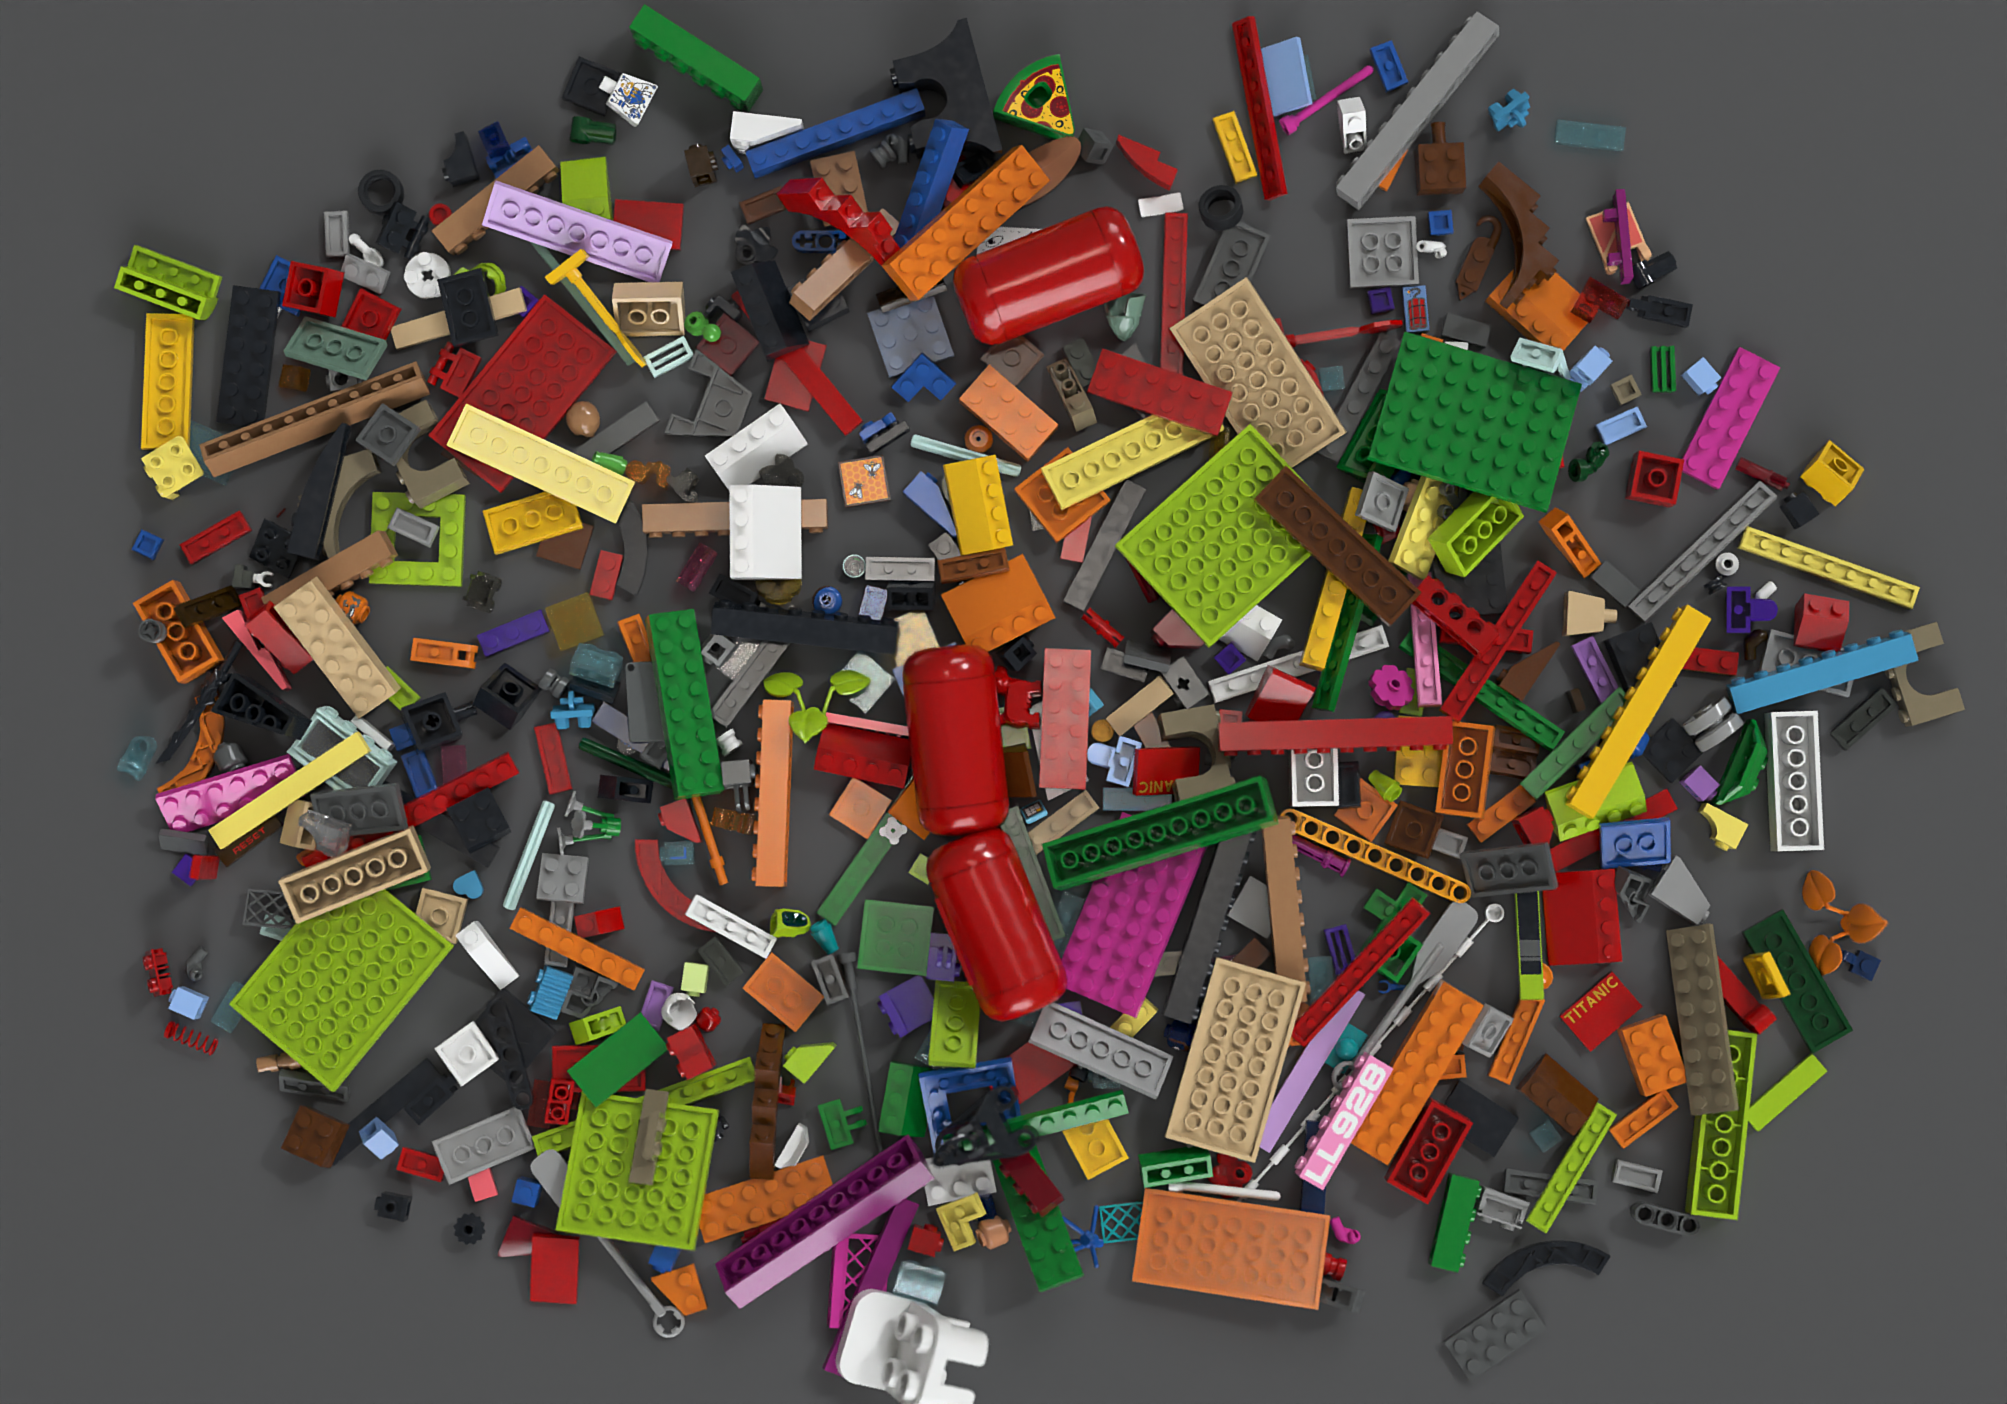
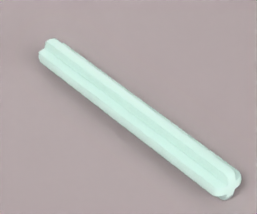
M916 434L913 435L911 440V446L959 461L988 456ZM996 458L1000 473L1014 477L1020 475L1021 465Z
M543 801L503 903V907L509 910H514L517 906L555 807L551 802Z

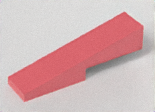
M236 610L222 617L278 686L284 691L293 689L278 658L274 654L269 653L265 648L262 649L258 639H255L249 633L245 626L248 620L244 611Z

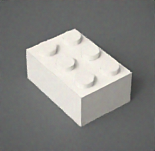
M1307 749L1308 754H1294L1293 750H1289L1290 807L1339 806L1338 749H1331V753H1317V749Z

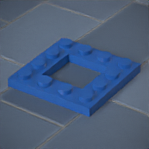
M1011 1057L976 1063V1068L951 1067L919 1073L933 1153L935 1151V1141L939 1133L952 1123L946 1094L987 1086L994 1088L1003 1083H1011L1016 1086ZM1003 1090L1000 1092L1002 1100L1007 1102L1011 1100V1095L1008 1091ZM1018 1099L1012 1107L1003 1111L1006 1119L1021 1116ZM986 1122L980 1123L981 1126L987 1125Z

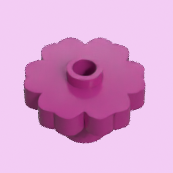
M1383 665L1379 670H1375L1368 682L1369 686L1373 689L1371 696L1378 705L1386 706L1388 710H1400L1404 705H1408L1415 693L1414 689L1410 686L1412 679L1405 671H1398L1395 665Z

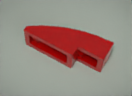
M1118 135L1116 145L1132 166L1155 184L1170 191L1178 169L1158 161L1161 152Z

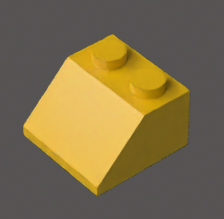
M1828 440L1806 466L1800 477L1807 486L1814 488L1820 493L1825 501L1836 506L1854 489L1864 468L1831 440Z

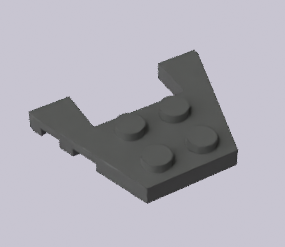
M696 350L689 370L711 379L695 421L671 414L664 433L678 436L732 437L741 429L753 394L709 360L703 353Z

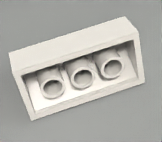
M779 403L706 454L705 457L730 491V485H751L807 446L808 443Z
M1256 605L1219 640L1227 645L1232 642L1241 653L1258 661L1282 619Z

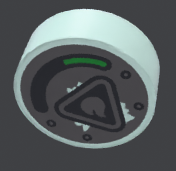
M850 555L843 562V570L847 576L859 578L865 573L866 563L861 556Z

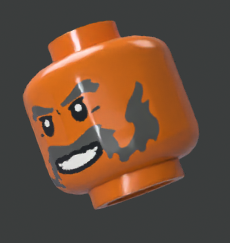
M348 591L343 595L340 594L335 600L353 625L359 622L363 623L370 613L368 600L352 591Z

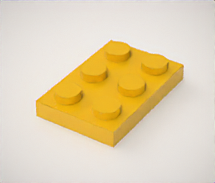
M1398 716L1397 718L1413 717V716ZM1424 746V750L1410 751V747H1400L1401 751H1395L1394 780L1399 782L1400 785L1439 787L1443 750H1433V746Z
M1108 1119L1062 1131L1088 1180L1129 1158Z

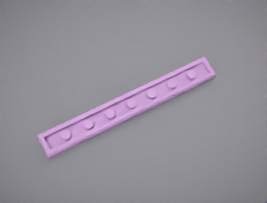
M1358 990L1306 1045L1272 1102L1260 1148L1269 1153L1271 1152L1364 998V993Z

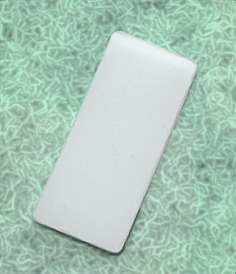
M1179 192L1138 200L1142 217L1183 210L1181 193Z

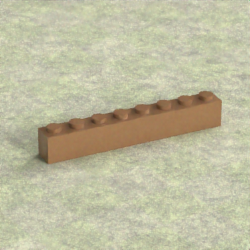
M801 500V530H809V533H823V529H828L827 500ZM730 502L642 504L643 533L649 534V538H662L663 534H672V537H686L685 533H695V537H706L709 532H718V536H730Z
M1278 816L1279 824L1261 829L1275 974L1305 982L1306 986L1301 1002H1307V995H1311L1310 982L1305 981V972H1308L1309 968L1307 958H1303V949H1306L1305 935L1301 936L1304 916L1303 913H1299L1298 904H1302L1301 890H1297L1296 881H1300L1299 867H1295L1294 858H1298L1297 845L1292 842V835H1296L1295 822L1291 821L1289 816Z

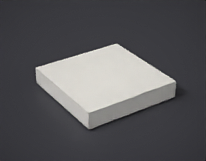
M474 1021L434 1048L460 1086L465 1085L499 1060L498 1054Z

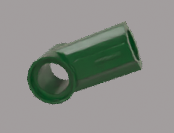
M574 116L572 117L569 140L578 144L595 142L614 145L616 140V124L596 122L586 117Z

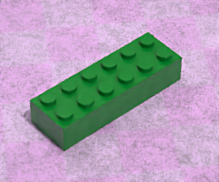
M645 4L629 26L632 37L636 40V45L644 50L649 48L654 51L656 58L662 62L668 60L674 64L673 68L683 75L685 72L693 77L692 80L702 87L707 85L712 89L711 92L720 99L723 97L731 101L730 105L739 111L744 109L749 112L763 91L759 77Z

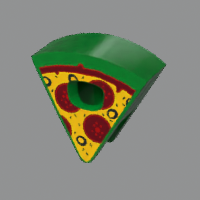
M1060 54L1037 60L1021 70L1008 83L998 98L993 110L994 119L1053 140L1063 137H1074L1075 127Z

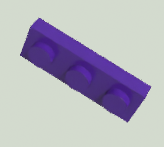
M540 609L481 633L477 637L485 657H488L550 632V628L543 611Z

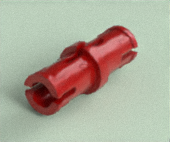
M1091 607L1086 612L1093 619H1090L1085 613L1081 617L1082 620L1096 630L1098 636L1101 634L1114 648L1120 643L1113 636L1120 641L1125 638V636L1109 625L1110 622L1108 620L1102 619Z

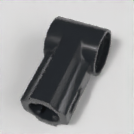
M1667 251L1649 261L1644 260L1633 265L1634 277L1632 280L1637 290L1650 285L1657 278L1676 270L1677 264L1674 256L1670 251Z

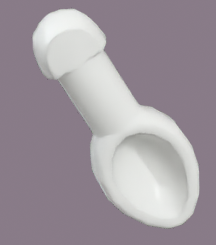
M355 233L349 236L350 244L363 253L365 261L378 267H383V257L378 250L369 248L360 239V236Z

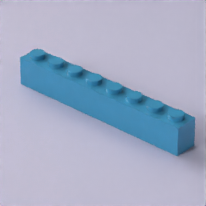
M1896 630L1890 632L1889 637L1882 639L1880 636L1867 639V643L1862 645L1857 643L1844 646L1842 651H1825L1821 653L1822 657L1815 659L1805 657L1799 659V663L1790 666L1789 663L1776 666L1775 671L1767 672V670L1755 672L1753 674L1754 677L1745 679V677L1732 679L1731 684L1726 685L1732 710L1737 714L1918 661L1912 635L1906 631L1903 632V630Z

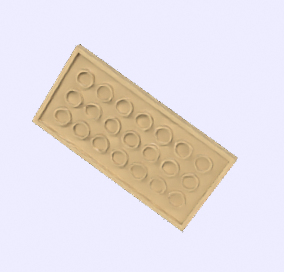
M1248 277L1170 328L1204 383L1233 392L1225 415L1237 434L1251 424L1291 468L1347 433Z
M1215 958L1214 967L1210 975L1166 1129V1138L1255 1163L1306 986L1305 982L1222 958Z

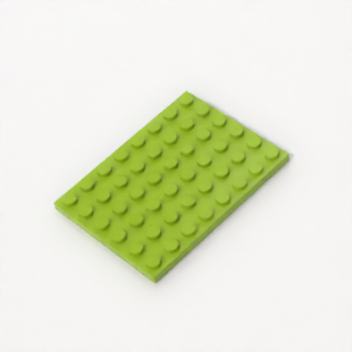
M1251 424L1115 545L1119 552L1181 619L1205 642L1208 648L1311 556L1299 542L1254 501L1285 466L1299 478L1300 476Z
M383 889L295 924L229 1005L328 1089L335 1092L454 945L393 894Z

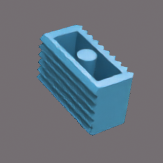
M547 965L544 966L543 970L539 969L535 978V982L538 983L535 992L531 991L527 999L529 1010L557 1020L573 979L572 974Z

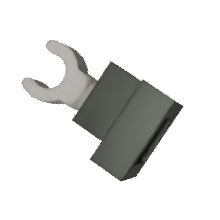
M235 564L232 587L254 590L255 583L261 584L266 588L273 587L271 584L264 582L266 576H274L272 572L265 571L261 574H256L254 571H247L248 567L245 565Z

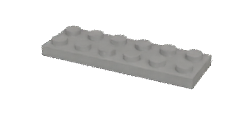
M1054 1002L1042 1008L1028 1041L1035 1046L1154 1099L1159 1095L1174 1057Z

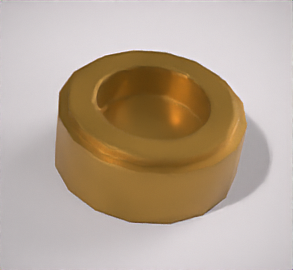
M1098 720L1092 725L1091 734L1096 741L1101 743L1107 742L1113 737L1114 729L1107 720Z

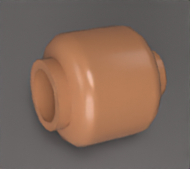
M998 1215L980 1221L978 1229L975 1230L980 1245L982 1247L986 1246L990 1250L1009 1241V1233L1012 1232L1008 1220H1003Z

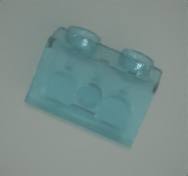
M912 1260L901 1261L892 1294L937 1306L946 1273L937 1267L930 1266L926 1268L919 1266L918 1262Z

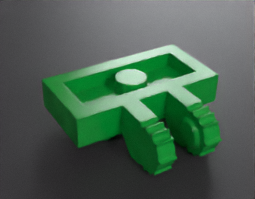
M840 1098L818 1105L831 1150L853 1144L854 1141L850 1130L867 1125L866 1119L858 1120L849 1125L846 1116L855 1115L863 1111L862 1106L844 1111Z

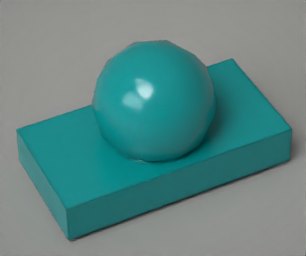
M1348 1023L1325 1063L1334 1068L1341 1062L1352 1061L1368 1035ZM1349 1066L1342 1067L1343 1071L1341 1073L1345 1074Z

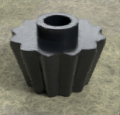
M474 1213L469 1215L463 1214L461 1218H457V1223L453 1226L455 1229L454 1235L458 1237L459 1242H464L465 1245L469 1243L476 1244L477 1240H482V1234L485 1233L483 1228L485 1223L481 1221L480 1216H475ZM467 1225L472 1226V1233H469L466 1230Z

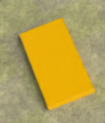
M541 492L483 511L495 555L583 528L578 507L548 492Z

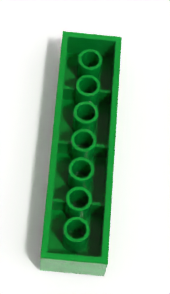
M694 609L649 614L645 619V626L674 800L720 794L724 790Z

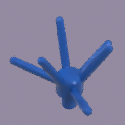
M1098 1205L1094 1206L1090 1231H1083L1063 1216L1064 1222L1081 1235L1080 1239L1071 1240L1072 1244H1081L1074 1247L1075 1252L1084 1248L1090 1249L1095 1268L1099 1267L1095 1248H1101L1104 1245L1103 1239H1100L1095 1234Z

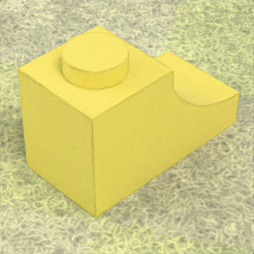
M1702 803L1698 812L1708 820L1711 826L1712 835L1710 839L1716 841L1714 845L1725 851L1728 848L1736 849L1748 824L1708 803Z

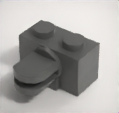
M749 759L721 762L723 785L725 789H734L736 811H742L740 788H743L745 809L751 810L749 787H753V784H755L754 779H756V774H758L757 765L753 764V761Z

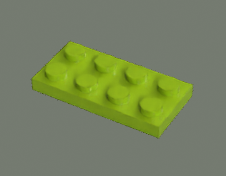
M935 981L929 1066L976 1068L980 1006L972 986H969L968 982Z

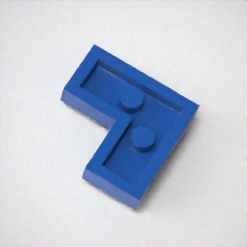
M921 352L891 387L907 402L923 386L941 401L956 385V382Z

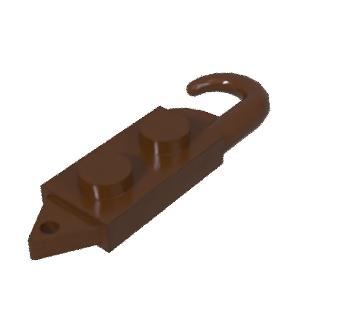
M1483 216L1476 223L1477 226H1480L1483 222L1489 221L1493 224L1494 229L1490 238L1478 237L1470 247L1455 282L1459 301L1472 292H1477L1500 239L1502 225L1499 219L1494 216Z

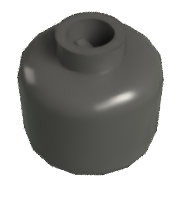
M223 742L217 747L213 755V760L221 774L244 768L248 763L243 749L237 743Z

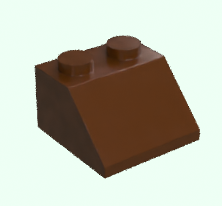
M1026 743L1003 747L1008 796H1037Z

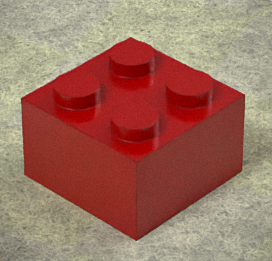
M1640 450L1634 453L1625 499L1668 508L1676 505L1684 459Z

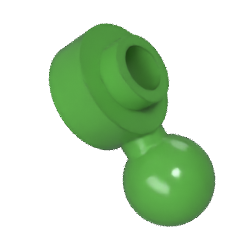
M692 312L686 317L684 327L691 335L700 336L703 334L704 339L708 342H715L720 338V328L715 324H709L708 319L701 312Z

